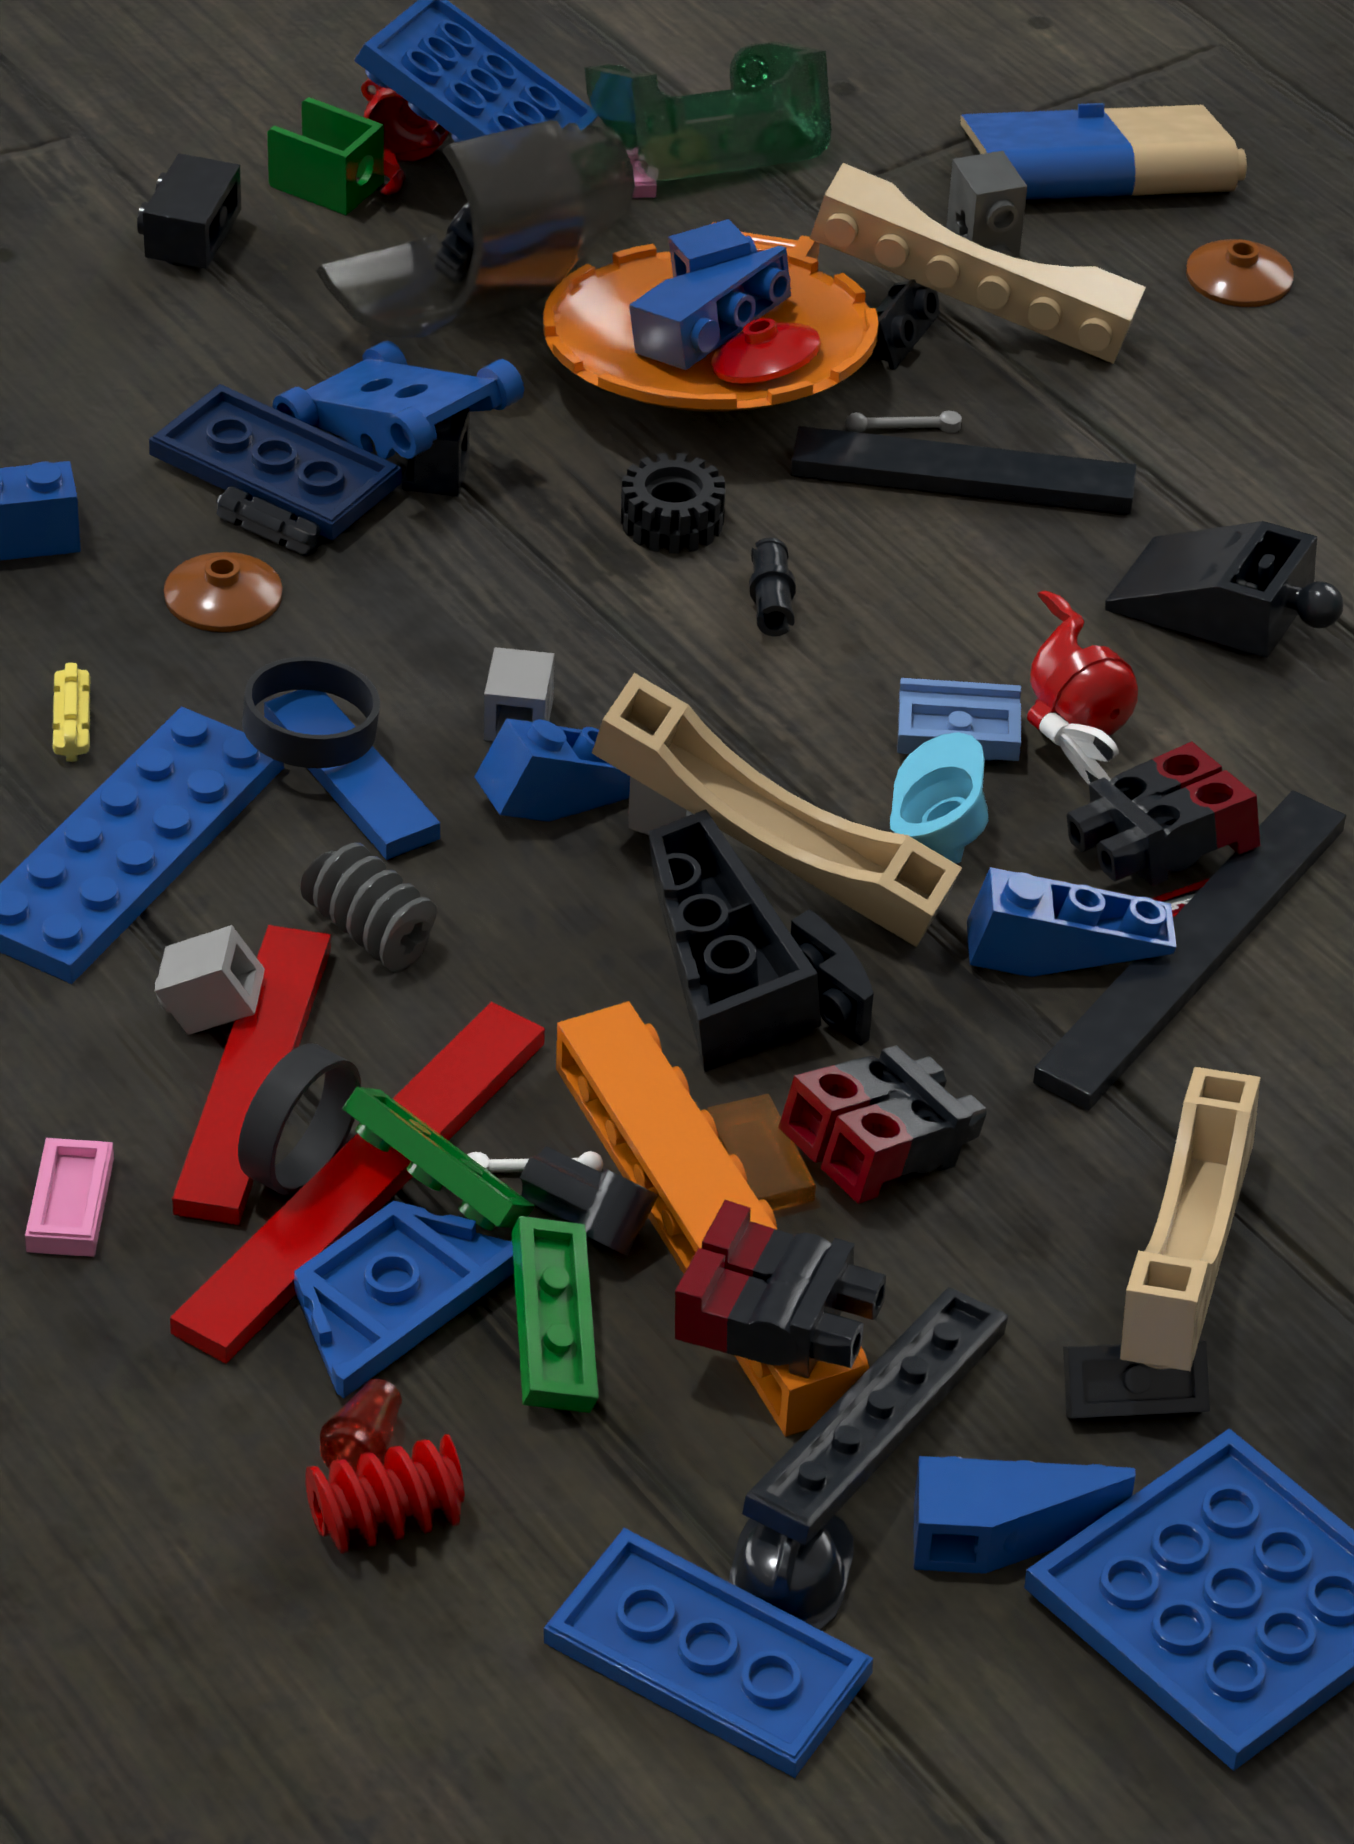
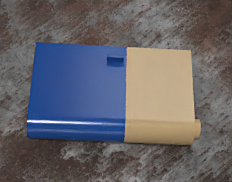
M1104 103L1078 104V110L961 114L960 124L980 154L1004 151L1027 185L1026 200L1230 192L1236 189L1238 181H1242L1246 177L1247 162L1244 149H1237L1234 139L1204 105L1104 109Z

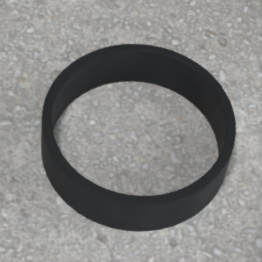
M319 657L280 659L261 667L249 678L245 688L242 727L249 742L260 752L274 760L304 768L337 767L359 759L373 746L377 734L380 697L376 687L365 675L346 664ZM314 690L333 694L347 700L364 714L366 720L355 728L341 733L328 735L303 734L287 730L272 723L255 706L263 699L280 692Z
M308 1043L289 1052L274 1066L252 1099L242 1124L238 1142V1160L245 1175L282 1195H294L341 1150L355 1120L342 1108L357 1086L361 1087L360 1073L354 1063L318 1044ZM325 1073L320 1102L310 1125L293 1150L275 1165L278 1143L292 1110L305 1091Z

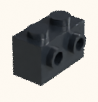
M179 153L167 173L162 172L160 174L155 193L150 201L143 202L139 209L137 231L139 234L144 235L145 257L166 261L177 266L188 265L207 269L242 210L240 164Z

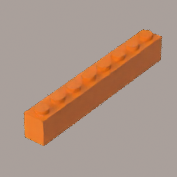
M630 1001L557 1022L556 1070L622 1176L659 1195L648 1218L683 1274L686 1272L698 1248L702 1249V1240L724 1200L750 1207V1221L777 1229L776 1219L770 1205L764 1199L758 1200L748 1185L746 1172L741 1160L737 1155H729L718 1138L717 1128L711 1114L707 1110L700 1111L690 1096L688 1082L683 1071L678 1066L672 1067L662 1052L661 1042L655 1028L650 1023H643ZM860 1347V1352L851 1369L818 1360L809 1378L788 1373L789 1364L781 1366L769 1365L735 1356L785 1437L810 1429L869 1369L867 1357L862 1347Z

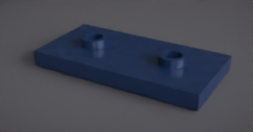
M221 384L149 438V454L225 491L228 487L239 488L252 495L251 501L254 497H259L294 513L296 521L298 517H303L317 523L321 528L320 535L332 541L402 483V467Z

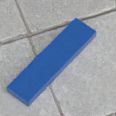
M296 690L264 702V717L272 723L294 732L328 735L341 733L356 727L326 692ZM373 746L362 757L348 764L331 768H307L386 860L440 839V822Z

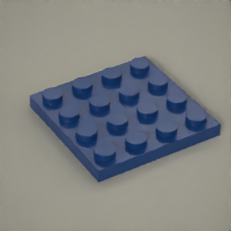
M448 0L416 1L367 41L354 59L357 64L365 69V73L371 81L383 88L394 90L408 101V105L414 113L423 119L437 122L452 133V138L457 145L468 152L480 154L492 164L502 155L505 156L507 152L511 154L518 141H524L531 130L535 131L538 126H545L565 142L563 145L566 147L561 153L564 155L591 128L600 113Z
M1230 1428L1029 1567L1026 1571L1024 1588L1233 1771L1354 1682V1530Z

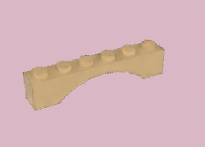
M842 163L824 195L810 239L906 279H915L918 284L1113 364L1146 288L1096 266L1068 267L1041 264L1014 258L982 247L955 234L928 217L911 203L893 183L845 163Z
M636 673L633 674L602 720L592 754L693 814L706 809L718 828L724 833L917 947L944 904L962 869L959 865L908 835L881 831L848 821L786 791L730 750L703 723L688 704Z
M1194 1067L1183 1103L1172 1164L1159 1216L1146 1250L1138 1251L1126 1289L1120 1360L1143 1363L1155 1369L1173 1368L1191 1371L1254 1144L1261 1077Z

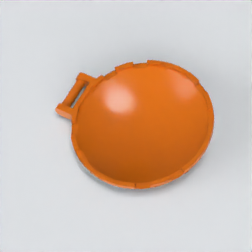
M741 232L744 236L752 238L757 252L777 246L786 247L792 296L761 318H771L775 323L805 324L813 327L819 333L821 348L818 354L809 363L792 373L763 382L732 383L718 378L713 372L711 359L717 349L687 370L635 353L629 304L664 280L673 278L670 251L657 253V248L654 244L614 252L613 263L597 269L592 265L585 264L570 273L559 282L546 301L543 312V329L547 345L554 356L571 372L591 384L626 398L651 405L690 411L716 412L749 410L779 405L816 394L840 383L855 373L872 354L877 343L878 316L876 308H869L865 302V290L844 273L832 277L818 270L819 242L803 235L800 236L799 240Z

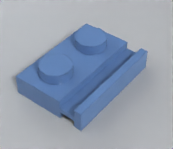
M901 678L897 753L910 754L924 742L939 735L960 732L972 735L982 745L985 760L1019 761L1021 746V685Z

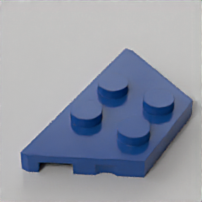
M392 1201L294 1271V1290L336 1393L342 1398L348 1396L514 1274L512 1240L507 1241L476 1233V1221L454 1215H434L425 1208Z

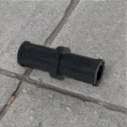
M773 537L764 538L755 543L757 550L751 549L754 573H752L749 580L750 596L757 605L756 622L759 630L768 636H781L790 631L788 624L794 625L791 601L796 593L795 577L788 569V548L785 543Z

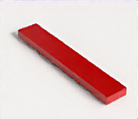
M268 925L257 955V959L265 968L256 1011L253 1015L234 1021L172 1197L173 1215L235 1225L240 1224L254 1179L243 1173L239 1165L238 1142L242 1124L252 1099L264 1079L284 1056L300 1045L331 952V934Z

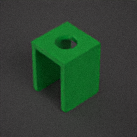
M307 97L301 103L302 135L278 126H273L267 131L269 185L277 190L347 216L384 183V124Z

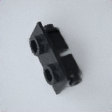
M915 279L895 283L889 289L888 296L876 309L878 335L877 343L871 355H886L890 369H896L940 315L937 291L916 283Z

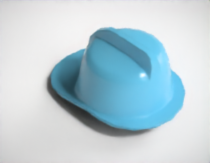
M960 732L948 733L924 742L908 755L898 769L894 782L890 829L894 833L912 837L955 864L961 862L964 847L974 841L984 831L988 823V807L983 792L985 758L982 745L972 735Z

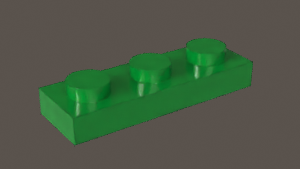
M357 1086L342 1109L360 1122L355 1129L358 1135L382 1151L389 1152L392 1147L411 1161L406 1169L414 1178L436 1191H440L443 1186L463 1200L458 1207L460 1212L468 1219L476 1221V1224L489 1231H492L495 1226L514 1228L519 1216L528 1217L535 1207L382 1090Z
M519 1216L512 1230V1247L523 1405L590 1413L599 1397L585 1224Z

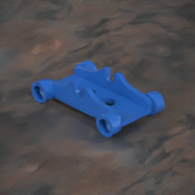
M383 341L367 349L363 353L361 362L307 390L293 387L276 396L273 400L272 408L313 427H318L338 435L348 443L370 453L373 452L371 437L377 455L385 460L393 456L395 452L401 457L409 459L428 450L433 445V441L437 439L434 427L436 423L467 407L470 408V412L493 409L503 410L522 399L524 385L515 366L504 359L496 360L481 368L476 377L410 366L407 364L405 356L398 346L393 342Z

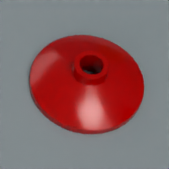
M761 318L749 322L743 327V332L722 344L713 354L711 365L714 374L727 382L757 383L768 381L792 373L809 363L818 354L821 348V340L817 330L811 326L801 323H775L771 318Z

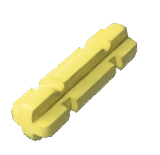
M70 662L65 664V670L56 671L54 674L52 748L55 754L65 755L67 762L78 761V755L87 753L90 747V675L87 670L77 669V663Z

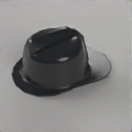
M836 1515L806 1545L752 1519H748L739 1536L729 1583L822 1630L836 1617L844 1600L854 1555L853 1536L845 1522Z

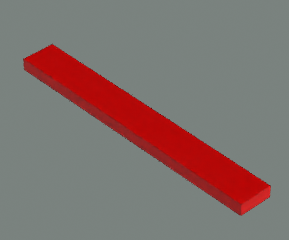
M491 1001L393 1099L449 1141L544 1045L545 1028ZM356 1134L170 1317L171 1334L227 1364L296 1294L294 1290V1271L377 1213L413 1177L406 1169L411 1161L393 1147L389 1152L382 1151Z

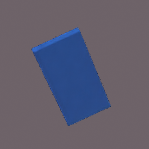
M623 1528L544 1627V1643L793 1778L798 1775L873 1671V1658L626 1528Z

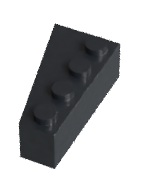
M702 810L648 831L654 884L704 1073L822 1026L817 972L707 810Z

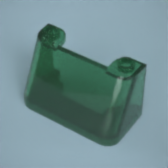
M776 41L751 44L742 47L734 55L730 63L731 89L685 96H672L662 92L657 86V74L642 73L633 75L629 69L615 64L584 67L586 91L590 105L638 172L654 180L668 181L810 160L820 156L827 149L831 141L832 126L825 50Z

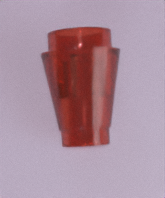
M373 1379L366 1382L363 1388L323 1425L320 1431V1454L329 1469L334 1460L345 1459L356 1473L357 1461L360 1455L367 1452L374 1453L382 1465L384 1464L385 1453L389 1448L398 1412L402 1404L401 1394L394 1385L381 1379Z

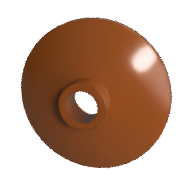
M1240 239L1218 240L1202 245L1189 256L1186 266L1187 279L1197 292L1218 303L1237 307H1257L1280 300L1290 291L1294 277L1291 264L1278 251L1257 242Z
M215 552L193 557L178 565L165 581L164 599L172 615L191 627L212 632H232L256 626L272 616L282 600V583L277 572L258 558L234 552Z

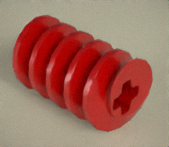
M444 1434L442 1437L439 1452L432 1442L427 1439L416 1441L411 1458L401 1446L389 1447L385 1453L384 1466L374 1453H363L357 1461L356 1473L345 1459L334 1460L330 1465L328 1480L318 1466H308L306 1468L307 1498L316 1529L320 1536H330L341 1554L348 1552L350 1530L358 1529L366 1544L372 1547L376 1546L378 1523L386 1522L396 1540L404 1539L406 1517L411 1515L414 1516L424 1533L432 1532L434 1510L440 1508L452 1527L460 1525L461 1504L465 1500L463 1475L455 1445L449 1434Z

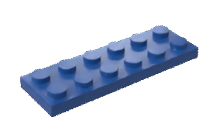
M181 706L0 883V952L73 984L284 769V763L274 760L256 749L249 742L244 732Z

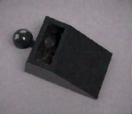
M1258 521L1153 537L1106 599L1105 610L1232 647L1244 653L1268 658L1297 615L1310 627L1318 629L1327 628L1336 623L1342 615L1344 602L1340 591L1334 585L1324 581L1314 582L1317 536L1269 522Z

